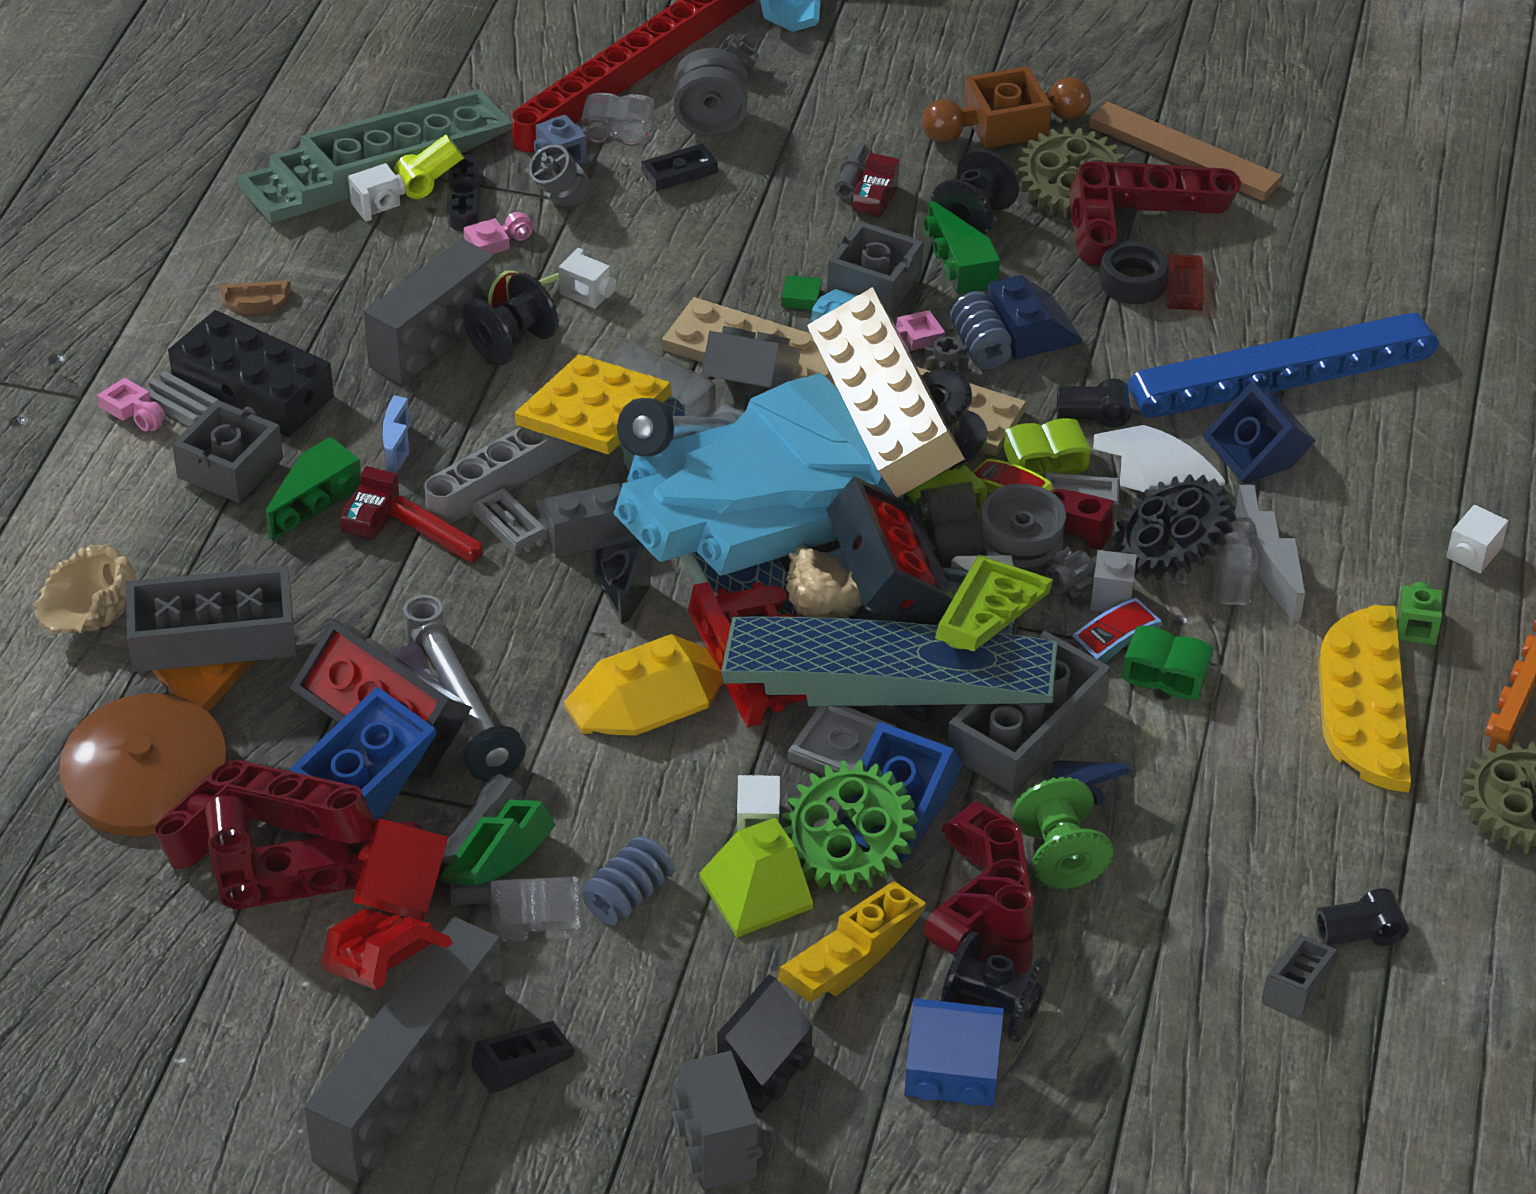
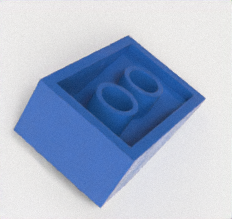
M377 686L299 759L289 771L359 787L374 820L380 819L391 806L436 736L437 731L433 726Z
M879 721L861 760L867 772L876 763L883 773L882 776L891 771L897 781L896 783L903 782L908 792L906 795L911 796L915 805L911 810L915 812L918 818L917 823L910 825L914 828L917 838L905 840L913 852L947 802L963 763L954 748ZM855 795L851 797L847 803H855L859 801L863 795ZM839 808L837 816L841 823L848 828L860 847L870 850V847L860 837L856 827L850 824L842 809ZM881 824L873 827L870 833L882 831L885 825ZM898 853L897 857L900 862L905 864L911 854Z

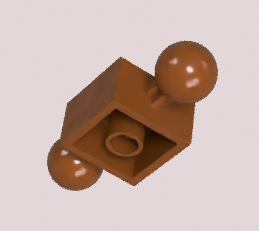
M1029 66L965 77L963 108H960L950 100H936L925 108L921 123L925 134L935 142H951L961 134L964 127L972 126L985 149L998 148L1004 145L1037 140L1039 133L1049 137L1051 111L1057 117L1064 120L1078 119L1089 109L1091 93L1088 86L1082 80L1074 77H1065L1058 80L1051 87L1049 93H1044Z

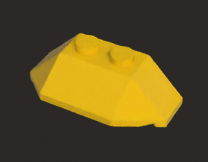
M670 634L599 660L564 701V708L581 734H593L595 731L608 735L637 736L708 709L718 694L721 685L724 683L720 669L705 647Z

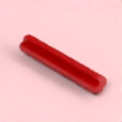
M397 496L395 500L390 502V514L466 561L475 563L478 558L482 557L483 544L418 504L404 496Z

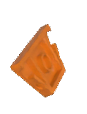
M256 660L152 671L160 683L168 687L170 695L190 700L209 712Z

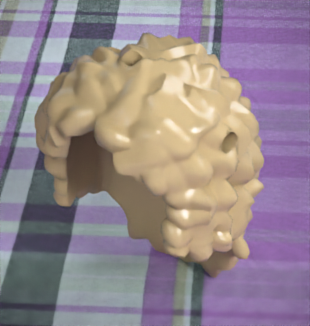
M90 544L87 548L82 547L78 550V553H74L68 560L59 562L55 570H49L50 577L45 580V586L41 589V596L33 603V607L37 609L34 617L39 620L41 627L50 631L53 635L61 632L72 634L73 632L98 631L99 628L109 626L125 612L126 581L135 580L136 572L127 557L122 556L117 549L109 544Z
M804 545L801 548H796L794 553H789L791 562L789 565V575L786 578L788 581L786 589L789 592V601L794 605V610H796L798 615L815 618L849 619L850 615H855L859 607L863 606L858 587L851 578L852 572L851 570L848 572L841 566L838 556L832 557L827 552L820 553L817 550L808 549Z

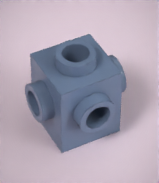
M566 115L555 117L536 125L535 152L547 145L557 144L563 146L578 165L587 163L586 135L579 125H575Z

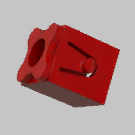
M375 819V829L370 836L369 843L364 845L358 854V859L362 860L363 864L355 888L353 902L424 921L448 837L385 819Z

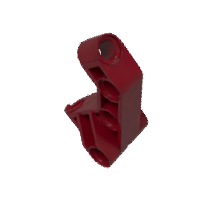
M972 802L945 823L941 831H945L947 840L960 854L969 858L972 863L983 868L984 871L930 914L924 925L923 934L926 935L930 943L955 956L960 944L970 932L981 933L983 936V947L980 958L987 960L992 955H1004L1012 960L1016 973L1022 974L1032 966L1034 895L1030 890L1022 831L1020 826L1013 820L980 802Z

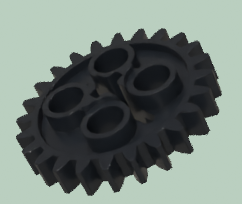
M1188 474L1183 482H1180L1177 476H1175L1168 486H1165L1160 481L1157 491L1152 492L1146 489L1145 499L1134 498L1132 501L1136 507L1123 510L1126 520L1116 522L1120 531L1113 534L1117 542L1114 544V548L1119 553L1137 555L1134 575L1141 573L1144 579L1154 574L1157 580H1161L1166 572H1169L1173 579L1176 578L1178 570L1184 568L1187 574L1191 573V564L1196 562L1201 566L1205 565L1203 558L1205 555L1216 556L1218 553L1214 547L1227 544L1223 534H1229L1234 531L1231 522L1237 520L1233 512L1236 509L1225 487L1223 485L1219 486L1216 479L1208 482L1205 475H1201L1195 481L1193 476Z

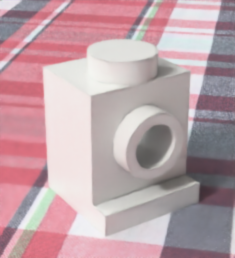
M386 163L348 176L351 204L365 222L372 220L371 215L400 206L399 196L405 194V185L399 174L395 175Z
M577 248L558 267L559 294L596 309L615 290L616 279L610 276V266L584 256V250L581 248Z

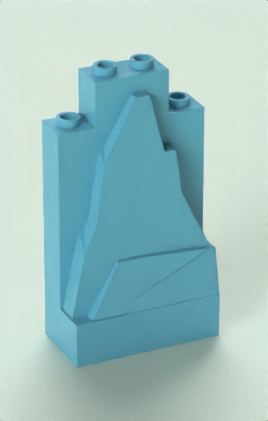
M822 373L788 381L751 398L747 410L735 423L673 439L668 447L658 455L650 457L635 455L627 478L629 482L622 484L613 514L659 562L697 552L722 576L789 555L791 552L794 553L796 548H801L802 545L809 549L838 540L832 531V523L826 509L853 476L892 495L894 494L878 471L838 388Z

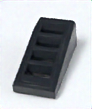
M550 1021L477 1041L471 1064L472 1069L488 1092L493 1094L510 1088L573 1057L575 1049L555 1022ZM544 1040L550 1048L544 1049L540 1041ZM526 1048L531 1051V1054H528Z

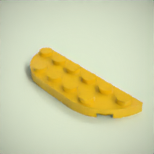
M1371 605L1368 608L1355 611L1341 618L1329 629L1323 639L1318 661L1323 736L1329 750L1338 762L1342 763L1344 760L1351 767L1359 771L1360 779L1378 787L1409 793L1411 774L1395 606Z

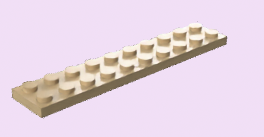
M696 297L692 298L662 338V350L701 363L704 361L709 330L722 333L723 326L756 332V337L757 332L789 338L791 339L789 346L801 348L796 379L822 373L837 387L811 333ZM917 367L921 375L928 371ZM969 383L972 390V401L968 410L978 414L984 420L988 431L987 443L981 452L997 457L1004 446L1006 430L1017 425L1025 412L1026 401Z

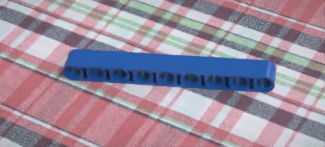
M1408 313L1144 369L1132 375L1127 386L1130 395L1144 417L1156 418L1234 401L1252 381L1272 393L1420 361L1430 357L1437 350L1439 340L1420 314Z

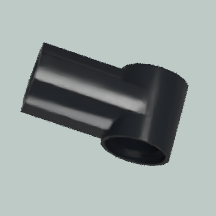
M1114 378L1102 381L1097 387L1058 386L1057 418L1098 419L1102 425L1111 428L1125 425L1131 416L1128 386L1124 381Z
M1379 888L1366 893L1359 902L1317 908L1315 916L1317 934L1321 943L1326 945L1372 939L1376 945L1389 946L1401 941L1409 932V926L1394 892L1386 888Z

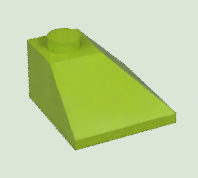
M776 817L737 831L699 873L700 881L736 938L813 909V901L796 848Z

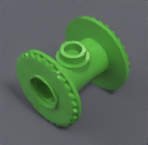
M1054 777L1048 781L1043 780L1042 783H1036L1034 787H1030L1027 789V792L1022 793L1013 806L1012 818L1020 826L1022 833L1030 837L1043 838L1045 841L1033 856L1031 870L1034 878L1042 886L1053 888L1054 890L1059 888L1062 890L1067 888L1074 889L1077 886L1081 887L1085 883H1090L1093 879H1097L1109 867L1114 855L1113 845L1107 835L1097 830L1081 828L1080 824L1088 817L1093 808L1094 799L1090 788L1078 779H1072L1071 777L1055 779Z

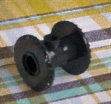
M986 149L972 150L965 154L958 164V179H949L938 184L932 192L931 201L938 203L986 235L993 226V210L1006 209L1016 201L1019 195L1020 181L1014 171L1015 169L1010 166V163L1004 157H1000L998 153L995 154L993 151H987Z
M517 273L512 276L508 283L510 300L495 309L481 299H472L463 307L462 319L465 332L476 351L491 364L500 366L508 363L513 356L511 338L526 329L540 339H549L557 332L559 319L554 301L541 282L537 281L530 274Z
M944 369L932 370V372L927 371L921 376L965 458L947 470L959 469L961 466L968 465L969 462L974 461L981 451L984 450L988 438L987 427L984 420L978 414L968 410L972 401V390L970 384L962 375Z
M970 932L960 944L951 962L940 1001L962 1003L964 997H968L983 1004L986 1002L990 1003L991 1007L1004 1008V1012L1011 1014L1008 1038L1012 1041H1020L1032 1025L1043 1000L1049 979L1050 963L1045 958L1040 957L1034 962L1026 976L1016 973L1012 960L1004 955H992L987 960L981 959L983 936L978 932Z

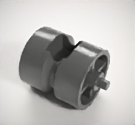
M557 144L547 145L538 150L529 163L528 171L531 179L540 189L544 190L545 195L555 206L559 208L573 207L579 204L588 194L590 189L589 176L580 165L575 163L574 158L563 146Z

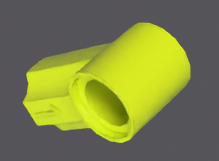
M445 134L419 155L410 154L401 157L394 166V174L401 176L405 185V193L408 197L416 200L422 199L432 192L434 180L463 160L464 156L452 139Z

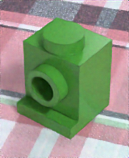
M1416 582L1411 586H1402L1397 616L1398 640L1436 645L1442 620V590L1433 589L1431 585L1425 582ZM1409 619L1429 622V627L1407 624Z

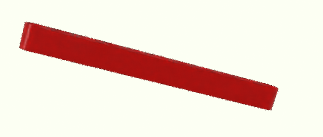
M756 0L676 1L515 109L511 116L514 147L523 152L535 151L536 125L562 115H566L574 124L578 123Z

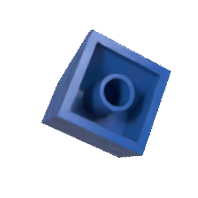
M914 998L904 1096L918 1097L927 1101L961 1102L970 1106H994L1004 1008Z

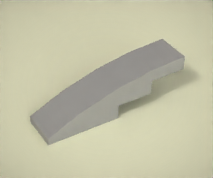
M1239 485L1235 515L1242 541L1251 562L1276 602L1292 621H1300L1305 589L1295 538H1279L1275 511H1259L1255 485Z

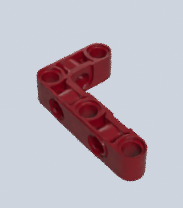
M1085 162L1078 169L1069 188L1071 217L1078 256L1089 265L1101 264L1105 251L1112 247L1117 239L1114 207L1144 211L1173 212V210L1220 214L1228 211L1240 190V177L1232 170L1225 168Z
M232 760L214 769L156 823L153 831L171 867L182 869L195 864L209 852L205 807L211 800L220 796H233L240 799L244 805L246 820L253 819L266 822L270 826L300 833L308 832L343 843L353 844L367 839L373 834L376 822L361 789L357 786L241 760Z
M220 796L211 800L205 807L209 836L207 840L213 875L217 879L220 900L227 908L245 909L356 888L363 861L358 859V854L363 846L369 843L370 836L361 842L353 844L338 842L320 836L254 848L251 830H248L244 805L240 799L233 796ZM398 822L399 824L421 829V827L414 822Z

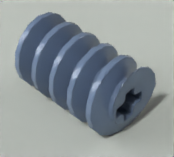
M974 291L959 298L950 312V320L963 345L967 346V352L974 365L980 369L989 370L1005 364L1011 358L1012 350L1010 345L1012 338L989 296L984 292Z
M645 837L633 838L626 848H622L615 858L610 859L604 868L599 869L594 877L583 885L582 896L584 903L597 919L614 927L617 924L618 917L621 919L628 918L632 913V908H638L642 904L643 898L650 897L654 892V888L660 887L664 883V877H671L676 871L675 864L671 856L658 843Z

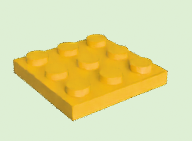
M578 354L514 413L516 425L609 455L621 444L618 437L617 423L624 406L632 400L639 398H652L664 403L672 395L671 382Z

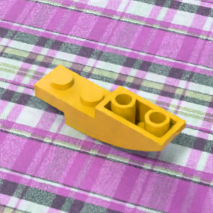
M895 881L891 882L839 916L835 931L780 966L778 980L810 1003L826 992L831 993L835 997L860 979L896 945L923 913L926 902Z

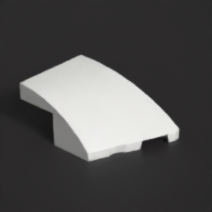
M1141 425L1094 434L1093 449L1122 456L1120 486L1145 492L1146 489L1155 492L1158 490V483L1160 481L1165 486L1171 484L1173 477L1177 476L1178 480L1183 482L1187 475L1191 474L1195 481L1201 475H1205L1208 482L1216 479L1219 486L1223 485L1225 487L1224 478L1202 455L1186 443L1161 430Z

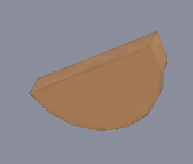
M290 280L226 284L219 285V292L222 303L231 311L242 315H261L282 307L288 301L291 294Z

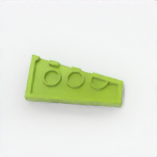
M978 554L938 624L935 639L944 641L955 649H967L974 652L1049 594L1053 579Z

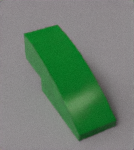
M509 799L497 817H481L441 874L440 878L443 883L479 885L506 874L526 860L556 826L543 802Z

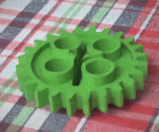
M845 760L841 761L840 770L836 773L833 772L829 765H826L824 770L825 777L820 779L817 775L811 773L809 775L813 785L809 788L801 784L796 786L801 794L800 799H787L789 806L794 812L782 813L781 817L787 825L783 829L796 848L807 881L815 877L818 887L823 889L831 880V885L837 893L842 889L844 882H848L853 892H857L858 883L861 880H865L866 884L872 888L874 887V875L879 874L885 880L889 879L886 870L889 864L896 868L902 867L897 857L898 853L911 854L912 851L905 840L917 838L914 828L910 826L918 822L915 812L911 810L915 805L911 796L906 795L908 792L903 782L896 783L897 781L891 771L882 776L883 773L876 763L868 772L862 760L857 762L854 770H849ZM863 795L859 801L847 803L851 797ZM830 800L836 801L850 824L856 827L862 840L870 847L869 852L862 851L848 828L841 823L836 812L828 805ZM828 819L823 826L813 827L818 820ZM881 824L885 825L882 831L870 833L873 827ZM851 849L846 856L835 858L840 850Z

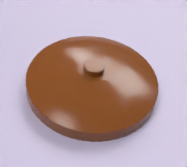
M137 694L110 702L98 708L80 722L69 736L61 753L60 780L68 803L74 812L89 825L115 835L149 836L154 835V826L164 815L214 769L228 762V753L225 739L218 723L212 715L198 704L170 694Z

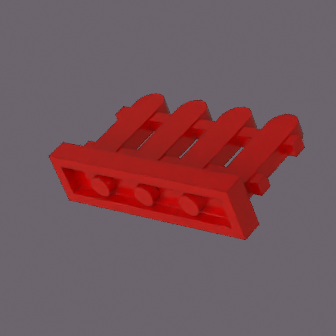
M708 582L694 584L687 611L707 651L720 671L722 670L732 617H745L761 613L765 617H797L793 614L779 615L777 610L783 608L786 592L779 586L771 585L764 587L762 582L753 583L752 588L749 590L728 594L725 589L716 590L714 594ZM764 683L725 684L747 728L762 724L766 708H772L775 713L783 711L785 704L807 700L806 694L766 695Z

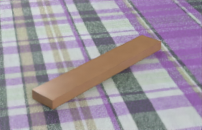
M1108 101L1089 119L1090 128L1176 165L1230 169L1240 177L1241 188L1239 192L1264 202L1281 185V174Z

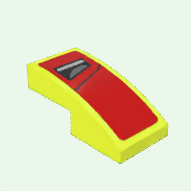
M986 459L973 471L988 488L987 493H992L995 489L1010 484H1030L1043 487L1050 492L1054 489L1052 482L1041 475L1005 461Z

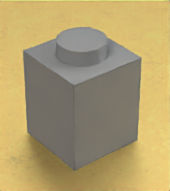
M1103 550L1097 551L1090 610L1106 612L1125 601L1131 600L1137 555Z

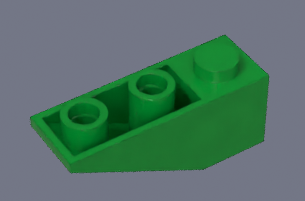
M930 201L928 216L924 217L923 220L926 236L931 237L933 240L936 258L941 259L943 262L946 280L952 282L957 294L987 290L989 282L999 280L1000 259L990 238L938 203Z
M332 437L303 452L265 510L269 539L272 541L316 514L323 512L326 508L344 497L354 493L361 484L360 459Z

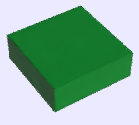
M786 275L781 307L812 310L820 297L822 278Z

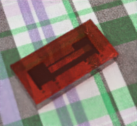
M1167 254L1169 264L1166 286L1167 309L1202 311L1204 302L1202 256Z

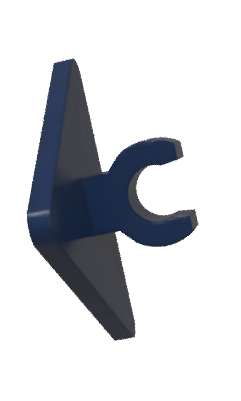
M1059 760L1052 764L1050 779L1054 777L1055 779L1071 777L1072 779L1084 782L1092 792L1094 804L1099 806L1103 804V794L1094 785L1130 773L1131 767L1130 764Z

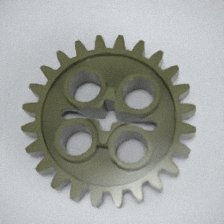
M1064 127L1063 134H1058L1054 129L1050 130V137L1039 133L1037 142L1029 140L1028 147L1022 148L1021 157L1018 158L1017 178L1021 182L1020 191L1028 192V202L1038 199L1037 209L1048 206L1050 207L1049 215H1053L1059 210L1062 211V216L1066 219L1071 212L1069 188L1080 166L1090 161L1124 163L1125 155L1116 154L1118 147L1116 144L1106 146L1107 137L1096 140L1095 131L1085 136L1083 135L1082 128H1078L1075 134H1071L1069 129Z
M1513 741L1511 750H1508L1504 745L1498 743L1495 753L1485 748L1481 758L1473 757L1471 766L1465 769L1460 789V795L1463 796L1461 808L1469 810L1467 815L1468 821H1479L1478 833L1488 830L1492 832L1490 842L1494 843L1503 838L1507 840V850L1512 849L1515 844H1520L1523 853L1528 854L1530 847L1536 846V745L1534 742H1530L1528 749H1522L1517 741Z

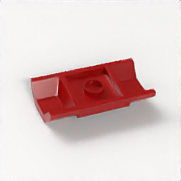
M364 908L328 929L321 964L327 972L378 990L385 985L387 971L431 944L447 948L453 942L450 936L435 931L430 923L406 916L401 917L400 915L390 917Z

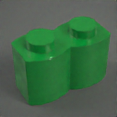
M1137 626L1124 658L1121 678L1138 687L1147 689L1160 688L1167 694L1177 698L1197 700L1210 669L1214 647L1197 638L1175 637L1171 633L1157 627Z

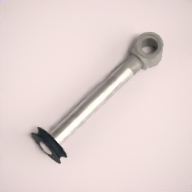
M639 398L629 402L621 411L617 423L618 437L623 447L633 455L650 457L664 451L672 439L735 423L743 412L725 404L716 411L713 417L672 416L668 407L661 401L652 398Z
M418 595L410 598L403 607L407 644L416 650L426 651L447 691L472 707L464 721L473 738L465 748L464 761L466 766H468L470 773L474 777L489 781L492 776L502 774L503 776L510 774L519 767L525 757L526 746L519 732L513 727L493 725L447 641L449 631L444 623L442 602L431 595Z

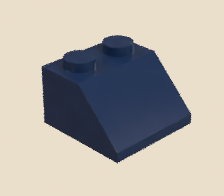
M1023 275L989 282L988 296L1012 338L1010 345L1011 355L1015 360L1081 344V337L1052 294Z
M1253 381L1202 435L1244 483H1249L1291 468L1316 441L1274 394Z

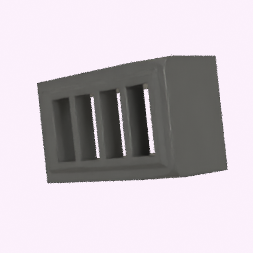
M1299 935L1266 977L1262 1003L1294 1018H1301L1336 962L1339 950L1306 936ZM1300 955H1301V956H1304V957H1306V958H1309V959H1311V960H1314V961L1318 962L1319 964H1317V963H1315V962H1312V961H1310V960H1308V959H1305V958H1303V957H1300Z

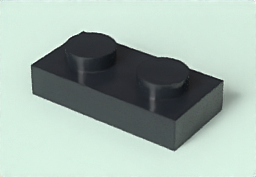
M702 143L641 161V172L655 191H659L718 173V162Z

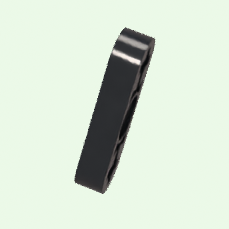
M463 155L464 159L448 170L447 221L452 229L464 231V227L478 224L480 167L479 161L470 155ZM462 172H467V176H461ZM459 191H470V192H471V193H468V194H456V192H459ZM460 209H466V213L460 214Z

